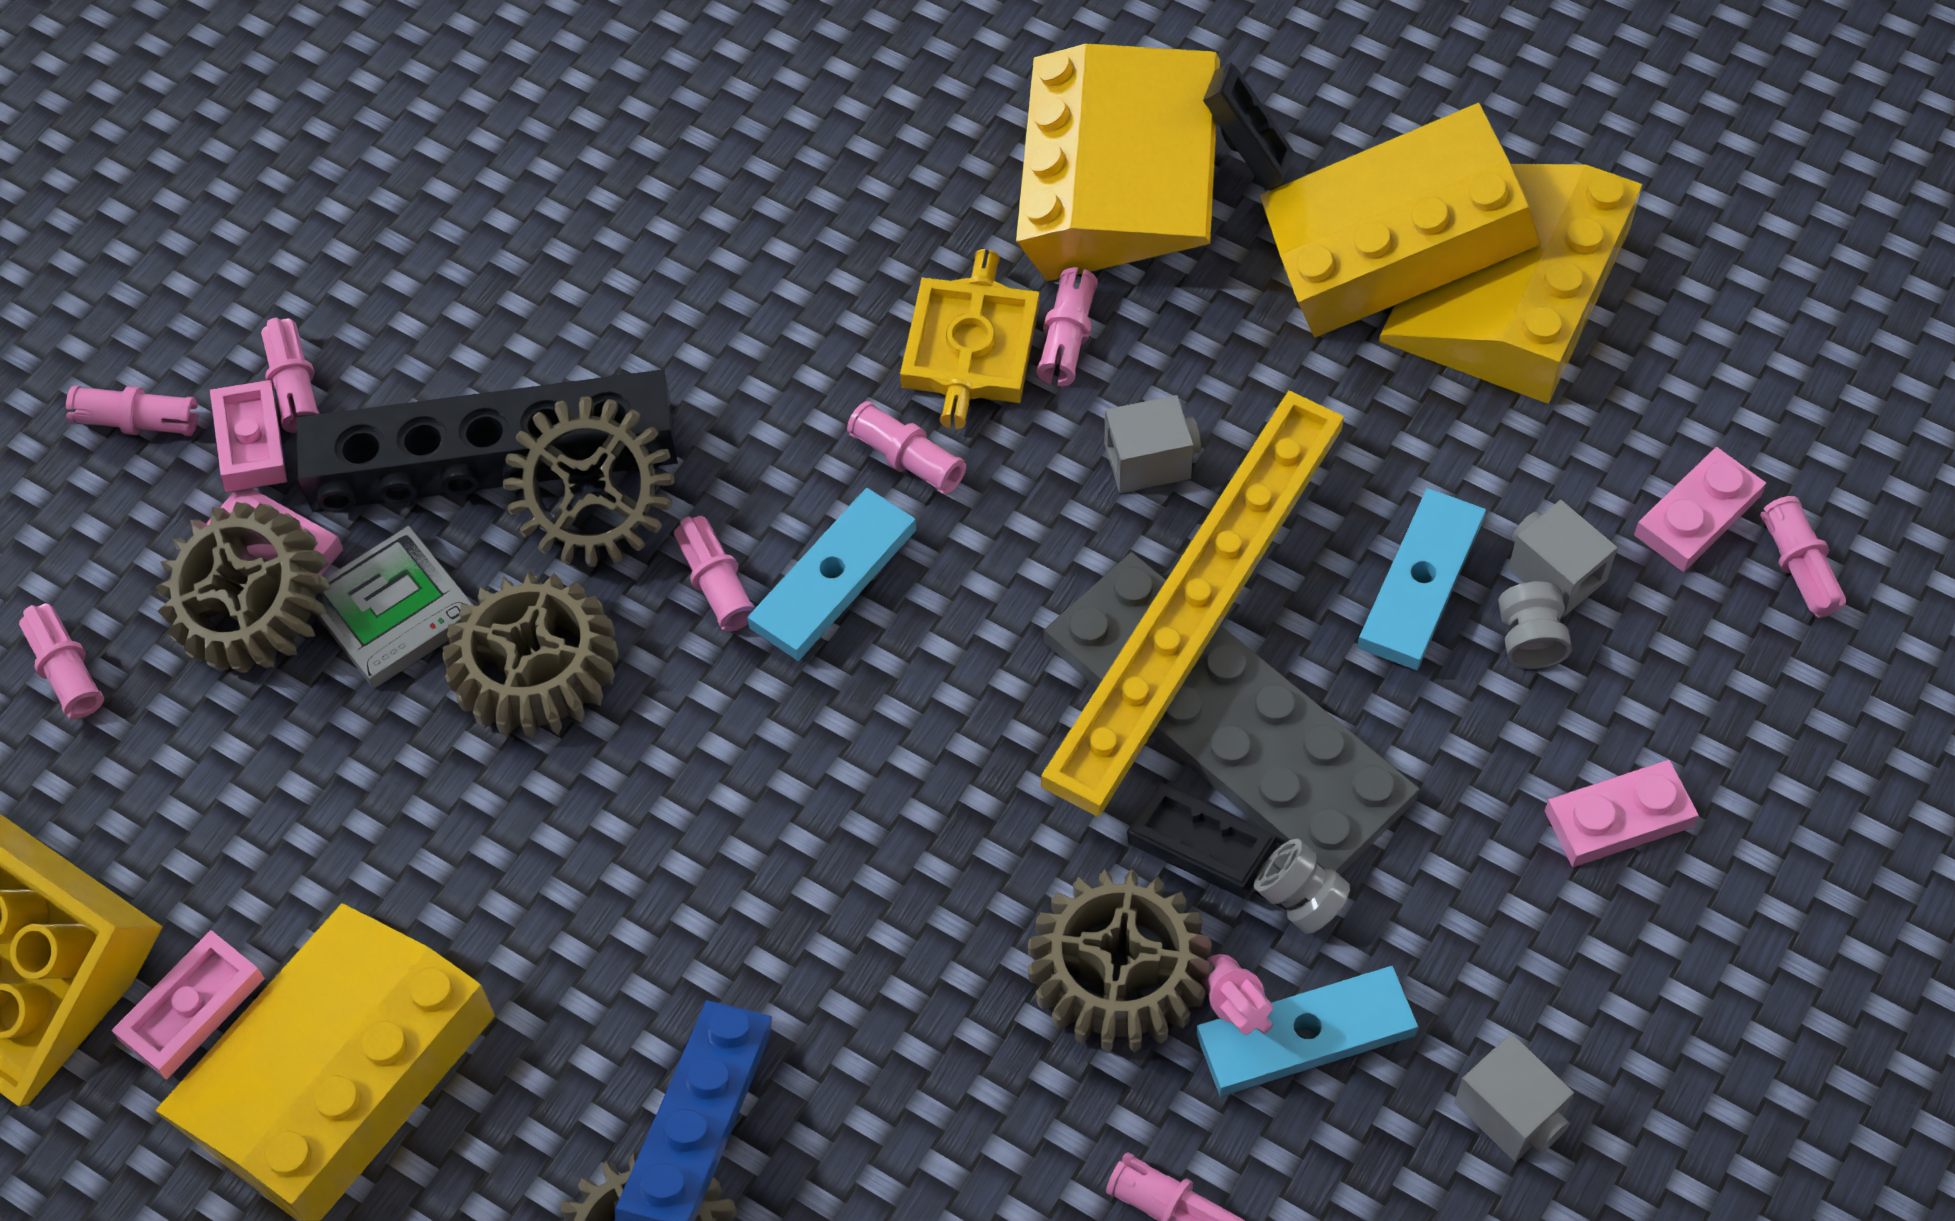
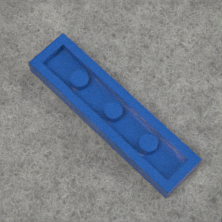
M706 1000L617 1203L615 1221L696 1220L771 1036L772 1016Z

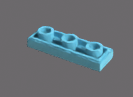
M866 487L747 617L749 628L799 661L916 531V519Z
M1426 488L1359 636L1358 649L1418 671L1483 523L1486 509Z
M1389 966L1272 1002L1273 1010L1267 1017L1273 1023V1026L1265 1034L1256 1028L1250 1034L1244 1035L1233 1023L1226 1022L1220 1018L1197 1025L1196 1035L1221 1097L1416 1036L1418 1025L1393 966ZM1299 1029H1309L1317 1037L1304 1039L1298 1036L1296 1031Z

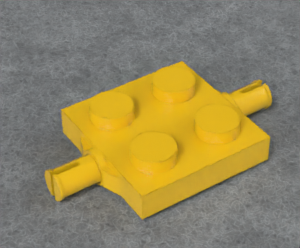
M985 249L978 250L975 253L971 278L953 281L921 278L900 372L901 388L946 395L940 422L943 426L950 429L953 417H955V429L965 427L970 399L983 398L1015 403L1021 402L1040 306L1039 292L1013 289L996 282L995 276L1000 256L993 250H989L987 263Z

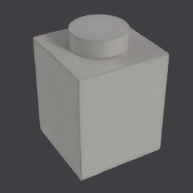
M1177 395L1105 410L1104 444L1119 494L1191 479L1193 454L1201 452V441L1194 417H1184Z
M1559 500L1542 515L1537 511L1531 513L1516 528L1512 535V541L1515 544L1508 569L1524 583L1539 581L1557 585L1562 590L1565 607L1564 617L1607 581L1618 547L1565 502Z
M1511 1033L1462 1077L1454 1104L1514 1162H1517L1531 1147H1534L1540 1153L1545 1152L1566 1131L1570 1122L1564 1115L1574 1092Z

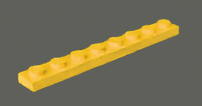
M1288 390L1042 773L1041 788L1100 817L1340 434L1344 421L1343 415Z

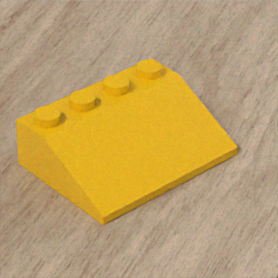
M1082 44L1034 57L1016 242L1047 282L1060 279L1062 271L1067 268H1078V275L1083 274L1084 269L1091 272L1210 244L1217 120L1203 102L1214 71L1220 68V58L1216 52Z
M1479 103L1260 195L1286 273L1314 338L1541 245L1529 205L1510 162Z
M1510 164L1529 205L1541 245L1396 304L1380 334L1379 342L1549 404L1629 233L1643 184L1589 165Z
M0 814V1093L17 1106L22 1107L28 1106L131 987L163 926Z
M341 903L155 1111L295 1220L321 1221L493 1020L495 1014L482 985L426 945Z

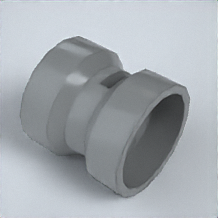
M1533 581L1510 587L1501 594L1498 599L1501 621L1510 630L1505 637L1508 661L1513 666L1523 669H1539L1553 666L1568 658L1572 652L1569 630L1564 624L1560 623V619L1565 613L1562 590L1557 585L1549 582Z
M1297 838L1281 845L1263 863L1256 875L1254 889L1271 904L1281 903L1287 908L1288 919L1302 932L1310 934L1323 928L1337 915L1348 898L1350 884L1331 868L1322 869L1317 864L1316 853Z

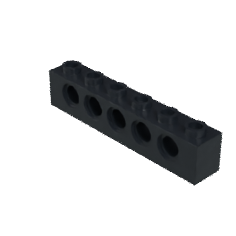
M665 370L297 417L298 480L312 512L323 510L341 512L353 506L384 502L402 504L412 501L414 498L444 494L462 496L471 494L476 490L503 487L504 479L523 477L524 468L512 467L507 464V455L512 453L527 457L530 452L529 448L516 440L518 432L526 431L538 439L543 433L535 425L533 416L541 412L550 419L553 425H556L560 421L555 412V403L559 401L567 402L573 418L579 417L581 397L592 398L594 416L601 417L606 400L617 401L618 409L614 421L620 424L630 410L639 412L641 415L639 422L631 431L639 436L644 430L655 427L659 435L655 440L646 444L645 447L649 454L657 450L668 449L671 455L664 462L654 463V469L663 465L678 464L672 403ZM592 428L580 429L563 436L553 446L574 458L585 460L590 458L599 446L603 445L610 433ZM625 445L619 454L620 457L616 461L613 472L625 470L640 471L633 453ZM605 455L599 465H595L588 471L572 469L565 463L563 465L575 473L574 479H589L598 474H603L600 468L608 455ZM542 462L539 482L562 479L551 470L550 466Z

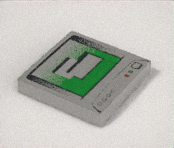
M409 526L328 576L326 579L331 589L317 594L315 600L324 605L327 612L316 616L373 689L449 641L447 636L448 624L462 623L459 615L461 604L474 606Z

